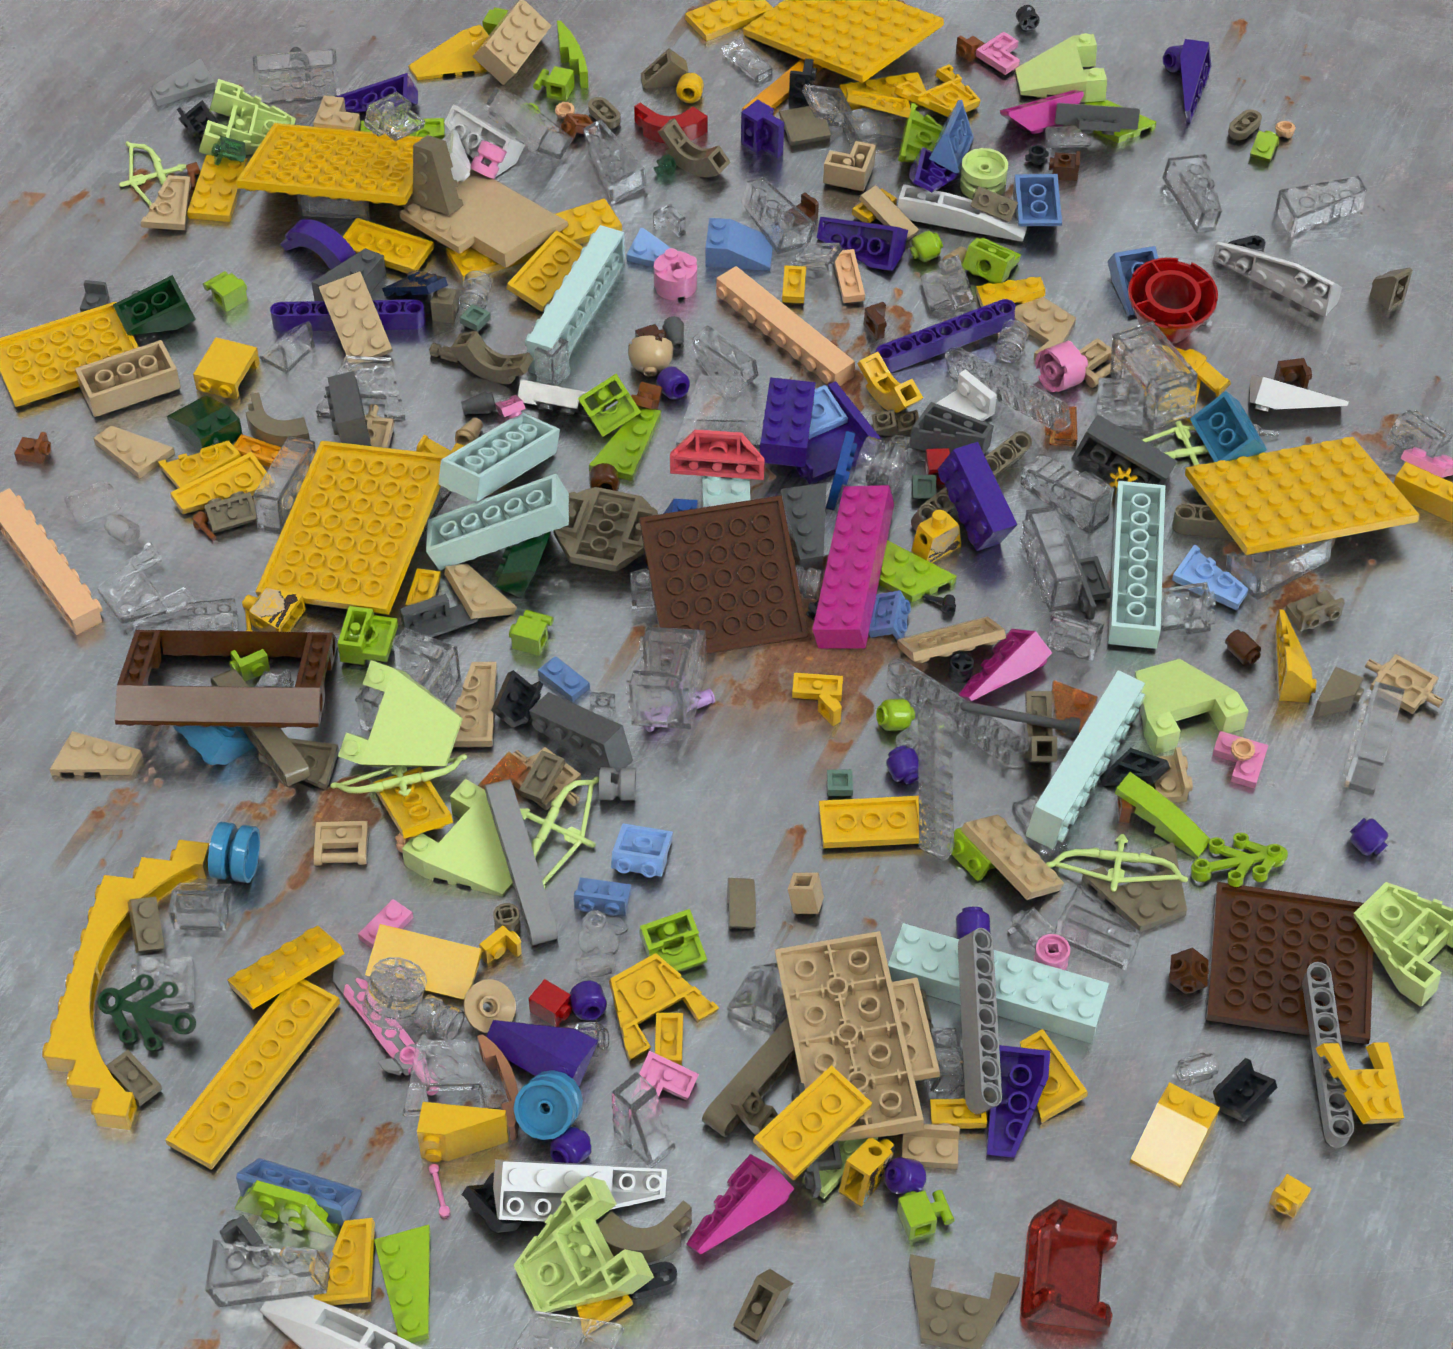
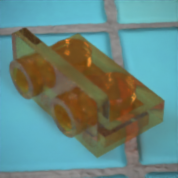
M1050 397V404L1045 405L1044 418L1049 419V422L1045 423V435L1049 436V445L1077 446V407L1055 406V397Z
M508 751L478 786L485 790V785L510 779L513 785L526 771L527 767Z

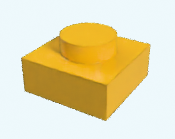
M827 692L819 695L818 712L832 726L840 723L842 710L840 702L836 698H832Z

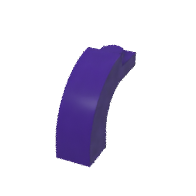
M311 219L299 220L285 234L286 239L280 244L285 251L299 246L313 250L331 270L356 254L350 244L338 232L326 224Z

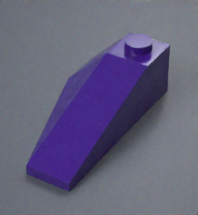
M1185 39L1183 47H1179L1178 59L1181 61L1186 122L1191 123L1197 108L1198 99L1202 96V87L1206 86L1212 65L1209 42Z
M405 73L335 97L344 98L346 112L350 113L395 111L417 105L418 89L409 74Z
M922 147L910 168L909 177L914 184L932 193L955 179L958 173H954L930 160L932 151Z
M820 217L817 238L840 251L854 249L856 259L871 268L893 271L905 252L908 230L894 226Z
M493 1020L486 1036L501 1050L507 1060L534 1076L544 1071L555 1070L563 1072L574 1079L578 1087H580L599 1041L574 1028Z
M999 1045L1002 1101L996 1107L989 1109L986 1155L1015 1158L1049 1077L1050 1051Z

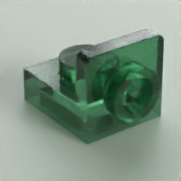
M220 136L218 143H214L211 155L214 156V164L219 165L223 157L243 162L246 157L245 142Z

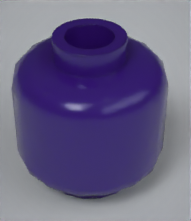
M1183 45L1171 46L1166 49L1163 55V64L1171 73L1181 72L1178 50Z
M671 366L660 372L657 378V385L663 388L662 393L669 399L677 400L688 392L690 380L677 367Z
M904 745L889 752L886 766L895 782H905L906 785H909L919 779L918 775L923 770V764L913 748H907Z
M1363 818L1349 831L1352 834L1350 837L1351 843L1365 856L1371 855L1373 852L1378 855L1388 846L1384 842L1388 838V832L1375 819L1366 820Z
M966 907L956 916V935L959 940L978 928H984L991 934L990 917L988 913L983 911V908Z
M591 980L582 981L571 989L570 1003L575 1016L579 1019L595 1020L606 1010L607 1001L601 985Z
M569 1127L563 1134L552 1140L550 1151L552 1160L561 1163L581 1164L591 1154L592 1146L589 1135L583 1130Z
M903 1157L894 1158L886 1167L885 1183L887 1188L896 1194L904 1195L911 1191L920 1192L926 1183V1171L924 1166L917 1160Z

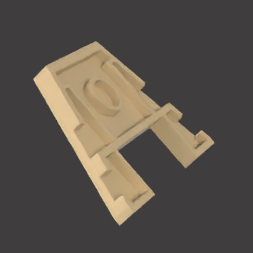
M1045 297L1017 305L1015 308L1014 324L1044 343L1041 348L1034 352L1035 360L1040 351L1066 342L1076 323V317Z

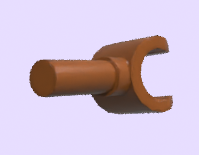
M197 162L186 165L187 175L190 177L191 190H195V176L200 174Z
M199 511L193 516L194 528L204 531L212 541L216 540L217 537L206 525L209 522L207 515Z

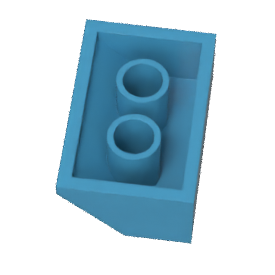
M1227 391L1190 418L1214 462L1235 460L1241 456H1255L1267 450L1240 402Z
M173 726L178 733L188 740V744L202 755V759L210 765H228L255 747L240 726Z

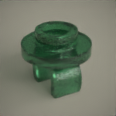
M669 154L663 155L662 158L656 161L659 166L653 169L657 175L665 173L670 176L674 174L676 161Z

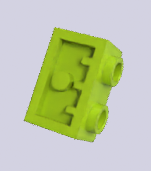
M961 828L955 829L946 845V849L977 881L982 880L989 869L996 867L965 836Z

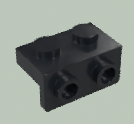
M805 58L803 72L790 71V106H809L811 96L815 97L816 84H813V81L816 80L817 68H813L814 59Z
M203 100L187 113L181 107L177 109L181 116L178 119L186 128H189L186 131L193 140L198 139L200 142L202 141L208 120L218 123Z
M514 670L508 672L491 711L512 728L522 723L526 724L531 719L529 710L541 697L540 692L543 683L538 681L531 685Z
M1245 1058L1213 1090L1216 1105L1220 1107V1112L1245 1122L1278 1087L1275 1079L1254 1071L1251 1060Z
M494 1173L490 1174L484 1184L470 1185L465 1188L461 1195L468 1201L469 1207L486 1220V1224L491 1230L497 1233L516 1231L523 1222L522 1220H499L497 1218L493 1191Z

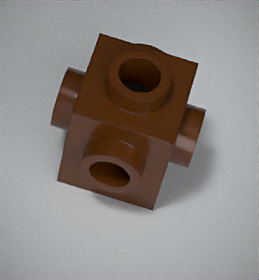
M1193 947L1172 954L1169 982L1185 994L1194 993L1197 990L1206 988L1208 984L1209 960Z

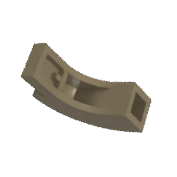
M675 118L669 120L658 131L668 146L664 151L677 166L699 177H713L719 175L731 163L719 145L705 149L691 142Z
M477 331L460 333L450 348L457 359L471 372L483 379L500 384H512L516 376H522L528 371L529 366L534 360L530 353L503 355L492 350Z
M259 392L250 394L252 403L248 404L249 411L245 413L248 429L253 438L294 452L311 449L309 432L304 417L291 420L274 419L265 413Z
M1026 691V713L1052 718L1051 691ZM1025 723L1026 751L1029 762L1056 763L1057 736H1053L1052 728Z
M683 1200L662 1222L648 1228L633 1227L612 1211L597 1225L614 1257L624 1249L642 1253L646 1262L650 1263L671 1255L681 1247V1234L687 1231L692 1224V1207Z

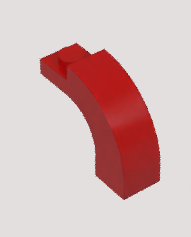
M641 102L634 106L635 123L643 128V136L652 141L666 144L658 131L669 120L674 118L690 141L708 132V116L695 107H691L679 115L663 116L652 111Z

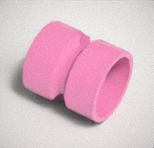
M482 140L477 150L479 155L474 156L470 168L482 175L495 179L499 171L498 163L503 162L507 151L488 141ZM485 158L492 161L490 165L483 162Z
M1044 935L1036 944L1033 961L1067 971L1070 945L1060 935Z

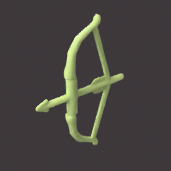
M126 141L125 144L129 147V180L120 182L119 187L132 185L150 206L152 202L137 185L144 184L146 180L158 177L160 184L163 185L167 179V174L177 171L182 172L186 169L187 164H178L176 167L164 170L161 164L162 160L151 147L145 144ZM133 148L144 149L150 154L154 163L155 173L133 176Z
M1179 417L1174 418L1177 427L1142 439L1144 442H1149L1175 432L1177 438L1183 440L1186 448L1163 453L1173 459L1190 456L1194 466L1199 464L1197 455L1210 454L1205 445L1191 446L1189 430L1196 431L1194 426L1182 425Z
M462 754L456 758H449L448 763H452L451 765L435 771L404 776L403 773L407 771V767L416 766H389L341 783H331L330 786L333 789L338 788L347 793L381 792L383 789L400 787L401 791H398V793L408 796L411 789H407L406 785L418 783L421 780L426 782L446 775L455 770L461 761L466 760L467 755ZM391 771L392 775H397V778L366 786H347Z
M597 776L593 780H575L563 787L558 796L551 802L552 807L545 819L530 813L529 808H520L523 820L528 818L542 825L531 844L535 859L551 829L563 834L565 841L574 844L543 878L542 882L545 890V884L581 843L591 848L596 846L595 842L585 838L594 785L599 782V777ZM589 785L581 831L573 827L565 829L554 824L559 814V809L569 791L577 786Z
M1124 834L1119 835L1115 839V842H1118L1117 851L1100 850L1099 848L1073 849L1062 852L1051 862H1046L1049 868L1056 866L1111 882L1110 889L1112 892L1117 890L1118 883L1162 880L1188 882V878L1181 874L1176 865L1164 858L1146 853L1123 852L1124 844L1128 843ZM1085 856L1115 861L1114 868L1108 870V875H1103L1064 864L1061 861L1069 857ZM1121 862L1158 864L1171 869L1175 875L1124 877L1125 871L1120 869Z

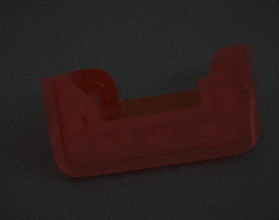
M1062 1199L1056 1200L1033 1216L1027 1233L1021 1300L1022 1318L1034 1323L1098 1332L1110 1327L1113 1317L1110 1305L1099 1301L1103 1254L1113 1249L1118 1240L1116 1220Z

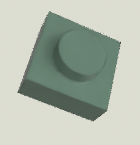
M472 304L459 317L460 324L479 332L491 319V314Z
M912 475L911 499H930L936 495V475Z
M852 769L827 770V796H853Z

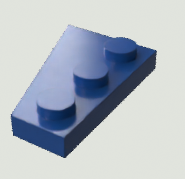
M846 431L826 509L835 510L842 484L847 485L850 475L849 471L851 470L857 443H853L855 433Z

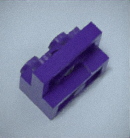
M756 100L741 112V145L755 153L764 150L779 158L783 155L784 122L773 116L774 109L760 100Z

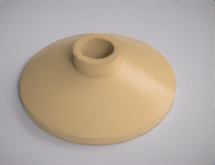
M487 979L479 981L470 987L465 995L463 1008L465 1017L470 1025L480 1032L488 1033L493 1020L512 1022L515 1016L516 1003L512 992L505 984L497 980ZM484 1003L490 1005L489 1012L483 1010Z

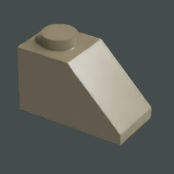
M668 48L640 74L643 87L649 89L675 86L678 84L680 77L689 72L686 60Z
M1409 267L1392 270L1382 276H1377L1372 282L1370 296L1387 310L1403 303L1413 270Z
M442 288L433 293L431 311L434 322L455 323L463 290Z
M1335 667L1317 700L1313 716L1322 717L1351 709L1354 701L1359 703L1364 689L1361 688L1363 677Z
M771 1269L756 1276L733 1326L758 1341L782 1309L794 1283Z

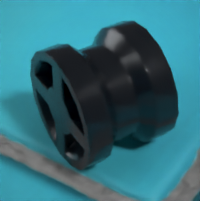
M1024 5L1017 10L1016 19L1020 22L1023 30L1031 31L1039 25L1040 18L1033 6Z
M958 652L951 656L948 670L950 679L956 683L968 682L973 675L974 659L964 652Z

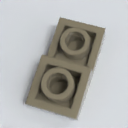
M889 410L871 415L874 430L878 435L883 436L911 435L912 426L919 418L917 410L895 415L894 410Z
M728 877V928L755 929L756 897L754 879Z
M745 1084L730 1103L737 1115L755 1135L778 1115L773 1106L766 1105L754 1085Z

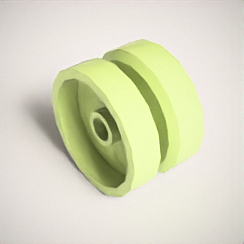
M990 148L973 149L966 153L962 159L960 178L962 193L968 198L973 199L972 196L975 189L980 186L1003 195L1006 189L1008 172L1006 157L999 151Z

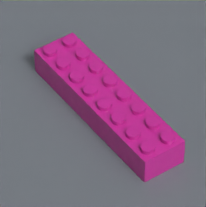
M889 485L843 487L812 629L818 649L866 648L894 509V501Z

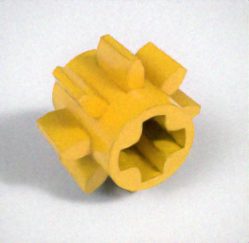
M1119 466L1116 474L1110 473L1114 481L1109 483V487H1116L1115 494L1118 478L1123 479L1126 476L1127 482L1138 479L1137 475L1130 476L1131 468L1122 471Z

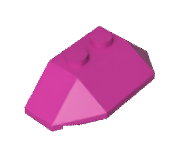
M1071 90L1000 110V114L1022 130L1031 131V134L1043 132V128L1061 127L1062 125L1055 123L1057 103L1079 104L1084 93L1079 90Z

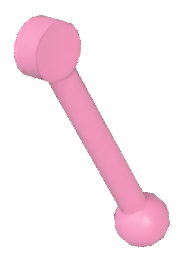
M431 1164L428 1170L433 1175L440 1203L439 1215L442 1218H447L450 1215V1208L445 1204L438 1176L439 1166Z

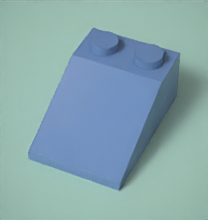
M1015 174L1013 200L1018 202L1015 209L1018 226H1062L1058 174Z
M709 218L705 248V267L733 268L737 266L739 269L770 271L773 237L732 219Z
M1156 246L1117 252L1107 261L1113 285L1128 317L1135 316L1128 297L1129 282L1138 267L1148 261L1158 259Z

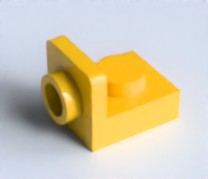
M502 925L479 944V948L483 950L481 959L486 964H489L493 959L500 958L506 949L516 957H519L521 955L520 937L517 933L509 931Z
M1286 1174L1280 1185L1274 1189L1269 1204L1273 1205L1278 1212L1294 1218L1309 1196L1312 1188Z

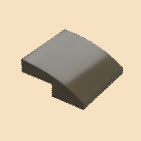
M819 104L779 111L780 120L784 122V131L787 133L790 146L830 139V129Z

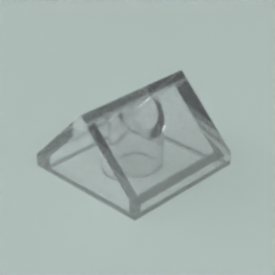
M307 321L288 330L260 356V359L285 373L290 371L315 347L311 323Z

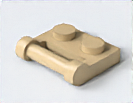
M1098 338L1079 350L1081 355L1086 356L1088 360L1084 379L1091 388L1097 386L1100 380L1116 369L1120 370L1126 365L1124 357ZM1106 360L1111 361V363H1109L1096 373L1092 372L1093 369L1101 365Z
M368 821L316 822L314 866H323V863L358 862V865H367ZM358 848V852L323 853V849Z

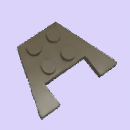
M1173 842L1152 849V856L1164 858L1174 863L1179 869ZM1156 864L1161 872L1150 876L1175 874L1171 869ZM1104 866L1091 870L1092 872L1108 875ZM1084 874L1082 876V880L1087 886L1091 885L1098 891L1097 895L1103 900L1107 899L1115 906V911L1139 932L1186 916L1187 906L1182 882L1179 880L1130 882L1118 886L1117 890L1112 892L1110 889L1111 882Z
M910 1254L909 1267L911 1269L912 1287L915 1296L920 1342L947 1349H982L1000 1315L1009 1304L1013 1293L1019 1287L1020 1277L995 1272L990 1299L931 1287L936 1259Z

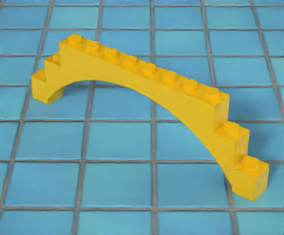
M178 840L176 849L171 851L170 860L141 857L139 867L134 868L133 878L104 875L101 885L96 887V901L94 907L91 906L89 908L88 925L81 932V946L79 951L74 953V967L72 973H68L66 977V991L64 996H61L59 999V1012L57 1018L52 1020L50 1026L51 1036L49 1042L44 1044L42 1057L46 1060L49 1070L68 1072L66 1083L71 1090L73 1098L93 1100L91 1114L94 1115L97 1126L130 1130L137 1109L133 1092H126L113 1078L104 1064L98 1051L94 1029L95 1000L101 976L119 941L131 927L128 901L130 899L156 897L158 903L180 887L199 878L206 879L209 872V843Z

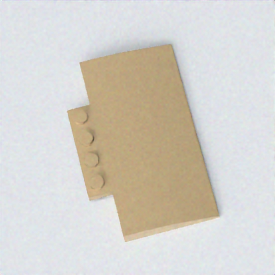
M471 168L469 177L463 182H457L458 187H456L459 199L463 201V206L450 216L414 204L413 192L406 205H401L404 209L399 212L400 219L460 254L467 248L472 247L505 268L547 241L556 230L560 232L568 226V221L500 182L482 175Z
M877 931L775 949L801 1083H804L806 1089L832 1065L872 1102L871 1108L836 1141L867 1139L924 1130V1119L915 1081L940 1077V1070L918 978L892 982L881 932Z

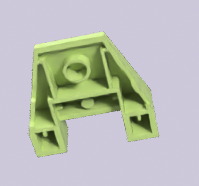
M1094 34L1073 35L1015 68L1020 94L1047 98V94L1057 95L1071 90H1079L1084 93L1080 102L1106 101L1107 77L1104 68L1083 70V67L1096 66L1097 43Z
M218 79L210 110L229 116L228 125L224 126L208 120L199 152L226 157L254 154L274 123L295 125L296 118L274 105L271 107L261 102L262 99L256 95L252 97L245 93L244 88Z
M1176 659L1135 671V678L1145 683L1142 690L1145 697L1140 705V716L1143 722V736L1154 755L1175 749L1181 732L1176 721L1208 712L1218 730L1231 733L1244 729L1249 710L1239 693L1185 661Z
M371 660L363 685L385 693L369 739L346 732L338 757L370 767L447 766L463 718L440 699H437L428 692L425 687L417 683L405 671Z
M465 779L450 795L452 814L459 817L460 820L439 843L423 833L412 837L402 848L404 865L427 879L433 880L438 878L447 880L448 884L451 885L459 883L471 886L472 890L503 897L513 886V882L484 789Z
M1385 882L1354 912L1353 916L1398 991L1421 1007L1437 991L1442 973L1428 964V962L1446 944L1453 948V908L1442 905L1443 901L1437 899L1430 901L1418 897L1417 892Z
M589 1176L564 1194L561 1198L562 1203L556 1212L548 1216L543 1230L538 1236L533 1237L513 1265L538 1315L633 1294L654 1278L642 1253L624 1249L615 1257L613 1256L596 1220L616 1206L617 1203L604 1180Z

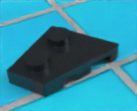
M1130 748L1100 776L1102 785L1105 786L1119 785L1131 772L1147 784H1152L1169 770L1170 766L1165 759Z

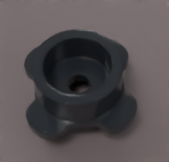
M1033 145L1029 148V154L1025 155V160L1042 165L1045 163V158L1049 156V152L1042 145Z

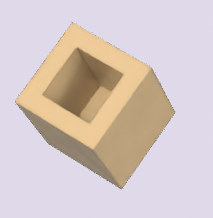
M793 873L788 887L793 914H819L824 899L819 873Z

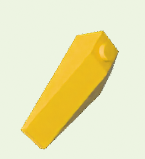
M481 24L462 30L408 65L409 70L417 80L442 78L444 74L455 73V76H460L462 72L474 71V74L486 72L487 70L473 58V55L489 35Z
M1279 609L1275 624L1279 701L1309 703L1311 693L1316 692V679L1312 678V668L1285 610Z

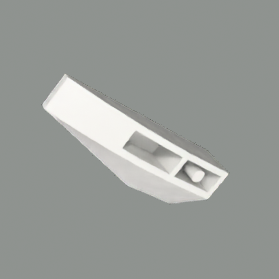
M903 184L898 200V208L912 221L1023 242L1027 226H1018V221L1014 217H1012L1010 222H1006L972 208L971 199L946 192L934 191L931 193L924 188Z
M1219 241L1216 243L1213 256L1214 261L1323 317L1339 302L1342 286L1297 263L1243 246Z
M495 1159L493 1191L497 1218L499 1220L546 1221L548 1216L554 1214L561 1205V1198L564 1194L587 1176L606 1182L617 1203L612 1209L665 1198L667 1169Z
M275 1286L260 1309V1312L301 1349H422L349 1312Z

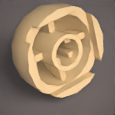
M655 336L636 337L632 339V344H628L629 360L633 368L645 376H656L657 373H660L670 365L673 356V344L670 340L663 337L662 341L655 340Z

